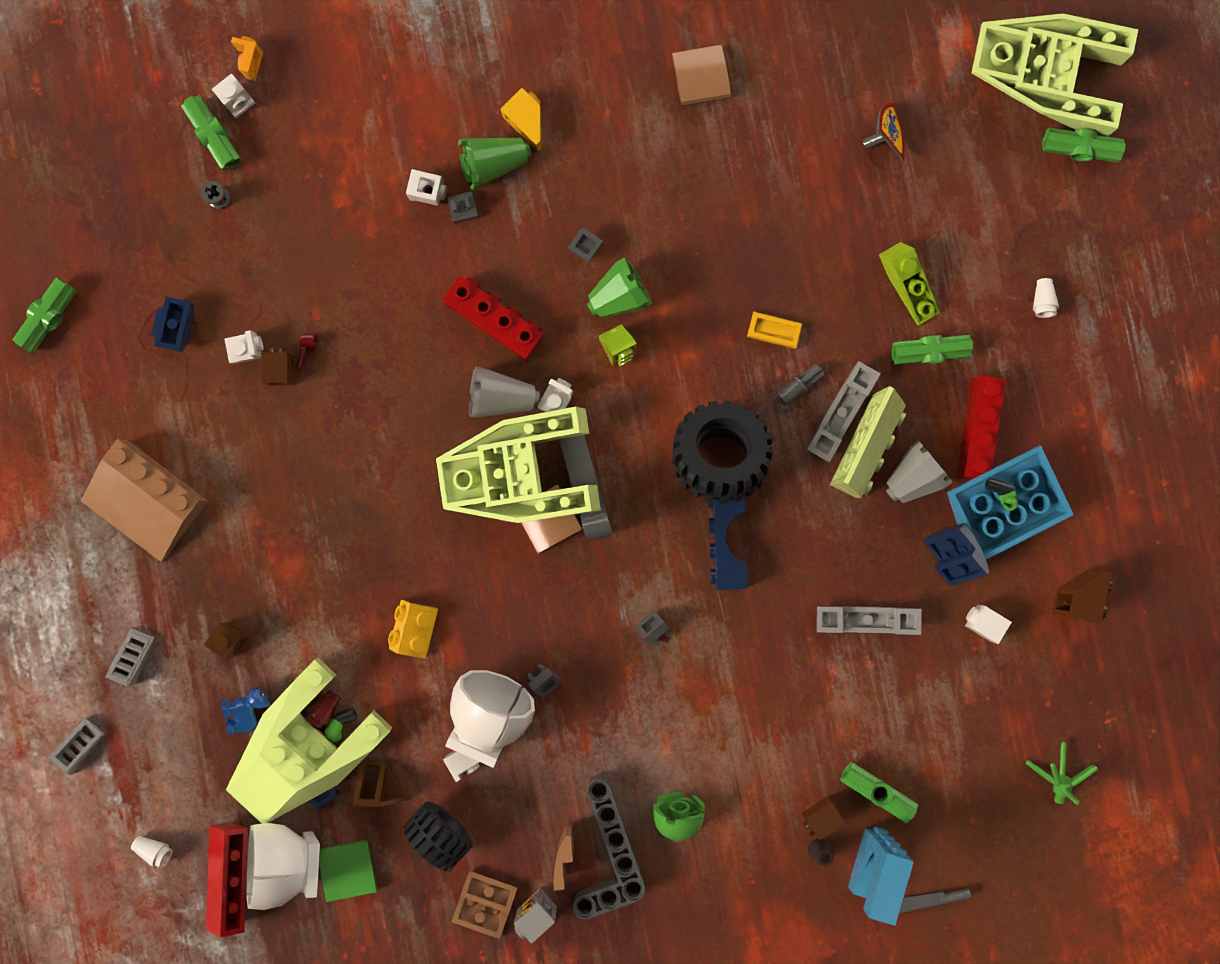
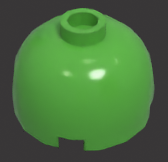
M673 792L657 798V803L653 805V818L656 828L663 836L675 842H682L699 833L705 817V805L702 800L692 795L691 799L682 798L684 793Z

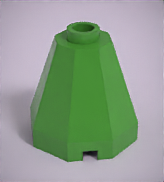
M624 257L612 266L588 295L590 302L587 305L594 316L599 315L600 318L604 319L645 310L653 305L647 289H644L642 286L643 282L630 261Z

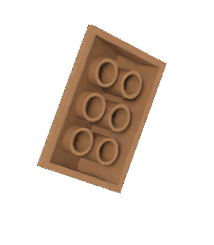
M117 439L101 459L81 499L82 503L160 562L164 561L209 502L133 443L122 439Z

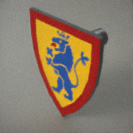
M886 103L878 113L876 134L863 139V144L868 149L886 141L903 162L905 161V144L900 119L894 103Z

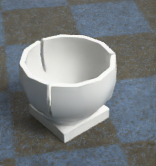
M471 670L460 676L453 688L450 714L455 727L445 746L493 768L502 748L515 742L531 724L535 712L533 697L525 688H522V685L507 676L488 670Z
M262 823L250 826L246 896L249 909L266 910L280 907L300 892L304 893L306 898L317 897L320 843L313 831L302 832V837H300L285 825Z

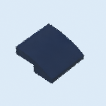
M965 523L929 535L923 542L939 561L934 568L949 586L988 575L990 572L978 542Z

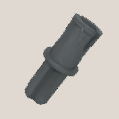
M814 364L799 377L795 376L792 383L778 392V398L785 406H788L790 402L803 392L806 394L808 392L807 389L824 376L823 370L820 366Z

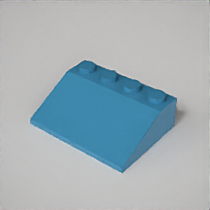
M1041 445L947 492L957 525L966 524L978 542L985 559L1074 515ZM988 477L1013 485L1018 496V506L1015 510H1006L1001 504L998 494L985 489V482Z

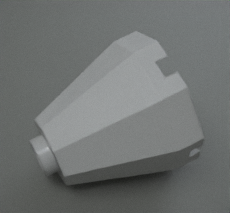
M919 441L908 449L886 482L889 486L886 492L894 502L900 500L902 503H906L945 489L953 483L925 448H922L924 446Z

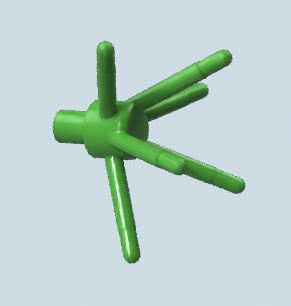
M1065 742L1061 743L1060 772L1058 773L1055 763L1050 765L1054 778L1031 761H1026V765L1053 784V791L1056 793L1054 801L1057 804H1064L1065 798L1068 797L1074 804L1078 805L1080 802L1071 793L1072 788L1098 770L1097 766L1090 765L1072 778L1065 776Z

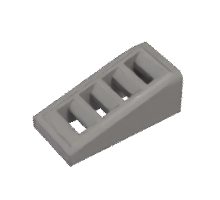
M131 628L115 656L106 678L127 687L135 685L156 638ZM136 639L145 643L144 647L132 643L133 640ZM129 649L140 653L139 656L128 653ZM127 659L134 662V665H128L124 663V660ZM120 669L129 672V675L119 672Z
M85 717L48 759L67 775H72L105 736V733ZM87 728L95 737L91 739L82 731ZM78 736L88 743L85 747L76 740ZM74 745L81 752L77 755L69 747ZM64 753H67L73 759L71 763L63 757Z

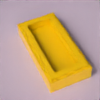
M753 312L747 337L796 349L803 324Z

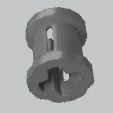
M209 181L201 188L202 198L213 208L222 210L229 206L231 196L228 190L223 188L220 183Z

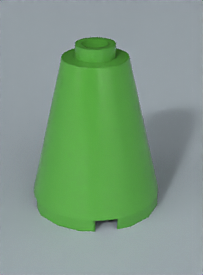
M463 138L458 141V147H463L464 151L463 154H459L462 170L466 181H472L473 184L470 186L472 190L478 189L528 163V157H531L530 146L522 138Z

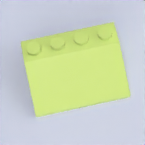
M889 386L872 395L830 486L855 498H862L863 494L867 495L873 485V482L870 481L874 472L880 470L884 462L881 456L885 449L888 450L895 439L892 433L896 426L899 427L902 424L906 415L903 412L906 405L894 388Z

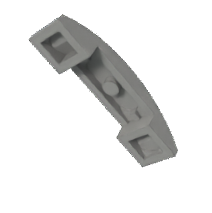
M859 361L856 363L817 428L807 448L808 451L830 462L861 404L879 378V372Z
M817 606V632L921 635L922 609Z

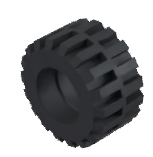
M426 801L403 825L406 838L416 852L428 863L443 871H451L473 846L471 838L462 824L446 809L430 801Z

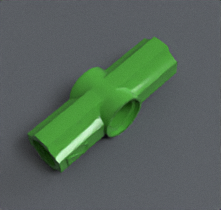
M197 95L184 100L181 106L195 127V134L204 147L211 152L218 166L223 171L232 170L237 167L242 159L229 141L227 131L217 117L213 116L204 99Z
M1048 128L1042 141L1043 151L1070 155V158L1076 161L1097 159L1118 163L1122 159L1126 146L1124 139L1097 135L1096 131L1090 129L1068 131Z
M56 277L42 298L35 300L29 306L26 312L28 318L12 340L20 347L34 353L47 333L55 330L63 320L62 312L77 290Z
M941 335L922 337L919 340L892 343L891 350L894 365L919 362H922V364H934L949 359L972 357L973 342L970 335L943 338Z
M851 761L842 772L841 782L905 823L912 820L916 814L918 807L916 802ZM878 787H884V794L879 798H875L874 790Z

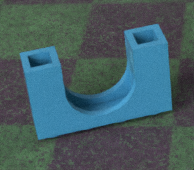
M874 827L873 830L865 828L848 888L852 894L866 898L863 910L868 918L895 926L914 861L907 855V851L900 847L901 844L895 842L893 836L888 835L889 831L879 827Z

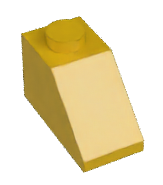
M521 88L501 108L502 117L531 146L539 151L541 149V108L539 105L541 102L533 92L527 93Z

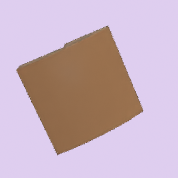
M722 45L672 53L681 105L731 97Z
M557 484L544 492L560 490V487ZM575 515L522 522L537 553L582 530Z
M572 823L566 825L559 842L554 868V891L565 889V863L573 862L574 837Z
M469 871L451 922L500 939L517 887Z

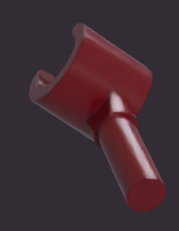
M304 334L300 337L301 349L296 364L297 368L302 369L308 348H316V335Z

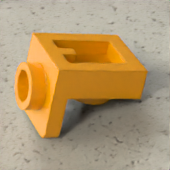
M242 36L241 39L232 37L231 43L239 52H243L238 57V70L246 79L256 81L263 51L256 41L249 37Z

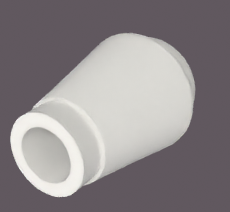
M1049 278L1037 280L1033 311L1036 317L1039 318L1053 317L1057 315V310L1059 309L1053 280Z
M138 836L131 845V850L153 868H163L169 862L173 853L168 844Z

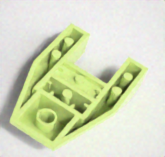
M1068 14L983 22L971 73L1053 120L1075 130L1090 129L1096 131L1097 135L1108 137L1119 127L1123 103L1073 93L1080 57L1122 65L1134 53L1138 29Z
M571 407L502 420L436 458L443 509L516 523L601 511L597 485H584L542 492L537 464L536 443L589 434L586 409Z
M316 658L262 715L226 789L261 823H269L337 786L392 729V726L373 710L343 743L337 747L320 730L306 720L301 711L336 676L319 658Z

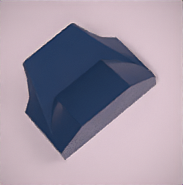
M165 297L164 305L157 308L151 333L155 338L154 346L181 353L184 351L189 342L194 321V303Z

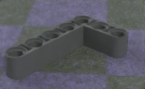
M580 435L559 439L572 487L597 485L601 511L580 514L587 542L613 535L585 436Z
M604 775L593 776L589 780L587 791L616 877L583 888L575 894L573 912L578 918L583 920L641 900L645 894V883L611 783ZM596 783H602L605 785L606 791L602 794H596L593 792L592 787ZM604 808H611L615 814L611 818H604L601 815V811ZM618 832L623 835V839L615 843L609 839V836L612 833ZM622 857H628L632 863L628 867H622L618 864V861ZM630 882L640 884V888L637 891H630L626 886ZM610 890L616 896L612 900H606L602 894ZM586 899L592 905L584 909L578 905V902Z

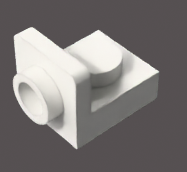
M249 330L245 331L244 335L225 338L230 364L261 359L263 342L261 337L257 336L253 331Z
M560 378L557 381L551 379L537 408L544 412L566 409L574 394V391L570 389L572 385Z

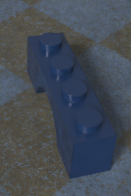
M745 494L743 499L738 502L728 499V504H720V500L713 499L712 503L708 502V508L713 510V518H708L709 533H713V543H709V558L714 559V569H710V584H715L716 590L748 589L747 563L734 557L726 543L728 525L736 516L746 512Z

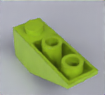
M900 242L879 254L888 278L918 326L940 313L913 247Z
M622 324L599 335V341L612 366L618 364L619 367H622L633 361L632 357L635 355L637 343Z

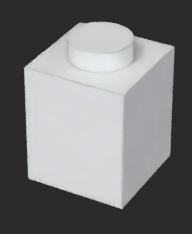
M977 605L967 614L966 620L968 622L965 626L988 641L999 644L1012 622L986 606Z

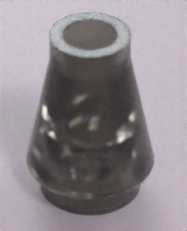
M818 838L813 840L808 847L810 859L825 867L831 865L833 862L832 844L824 838L822 840Z

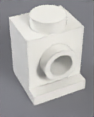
M232 74L212 88L213 92L236 119L256 104Z
M412 169L406 195L410 201H419L438 206L439 200H444L446 197L447 185H443L442 176ZM426 188H433L432 193H425Z
M455 750L443 759L456 782L461 780L462 772L465 771L467 775L480 767L479 761Z

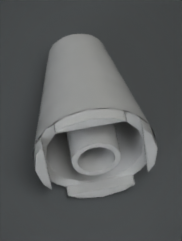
M475 366L470 386L471 402H469V416L477 418L532 411L534 406L539 404L540 393L535 391L534 385L483 367Z

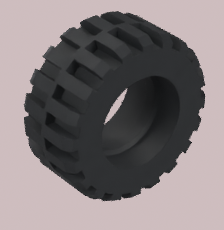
M724 400V404H718L717 401L709 402L707 407L701 404L695 407L694 414L688 412L684 416V421L680 422L676 429L672 453V463L675 465L674 472L676 477L681 478V484L685 489L692 488V495L697 498L702 495L705 497L706 502L712 503L713 499L720 500V504H728V499H733L734 502L741 501L744 494L749 497L755 493L756 487H760L763 484L765 476L768 474L773 455L771 433L767 432L768 426L764 420L758 421L759 415L755 411H746L747 406L740 403L738 406L731 405L732 401ZM727 437L741 445L746 453V459L735 467L718 468L702 459L698 453V447L707 439Z

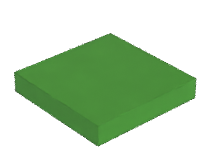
M369 839L320 849L319 866L326 902L378 891Z

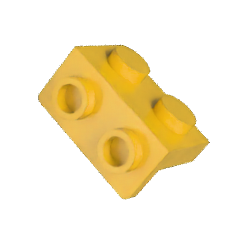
M401 600L400 605L395 610L396 622L394 629L390 632L388 638L389 649L397 654L426 659L438 609Z

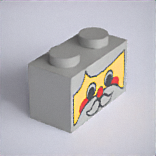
M541 888L517 908L514 921L516 933L523 940L527 938L531 944L553 925L556 919L557 906Z

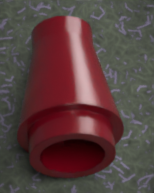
M328 690L323 697L306 710L308 713L305 719L319 729H322L324 725L327 726L341 697Z

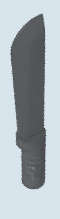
M969 888L949 893L940 891L938 893L904 897L899 913L971 899V892Z

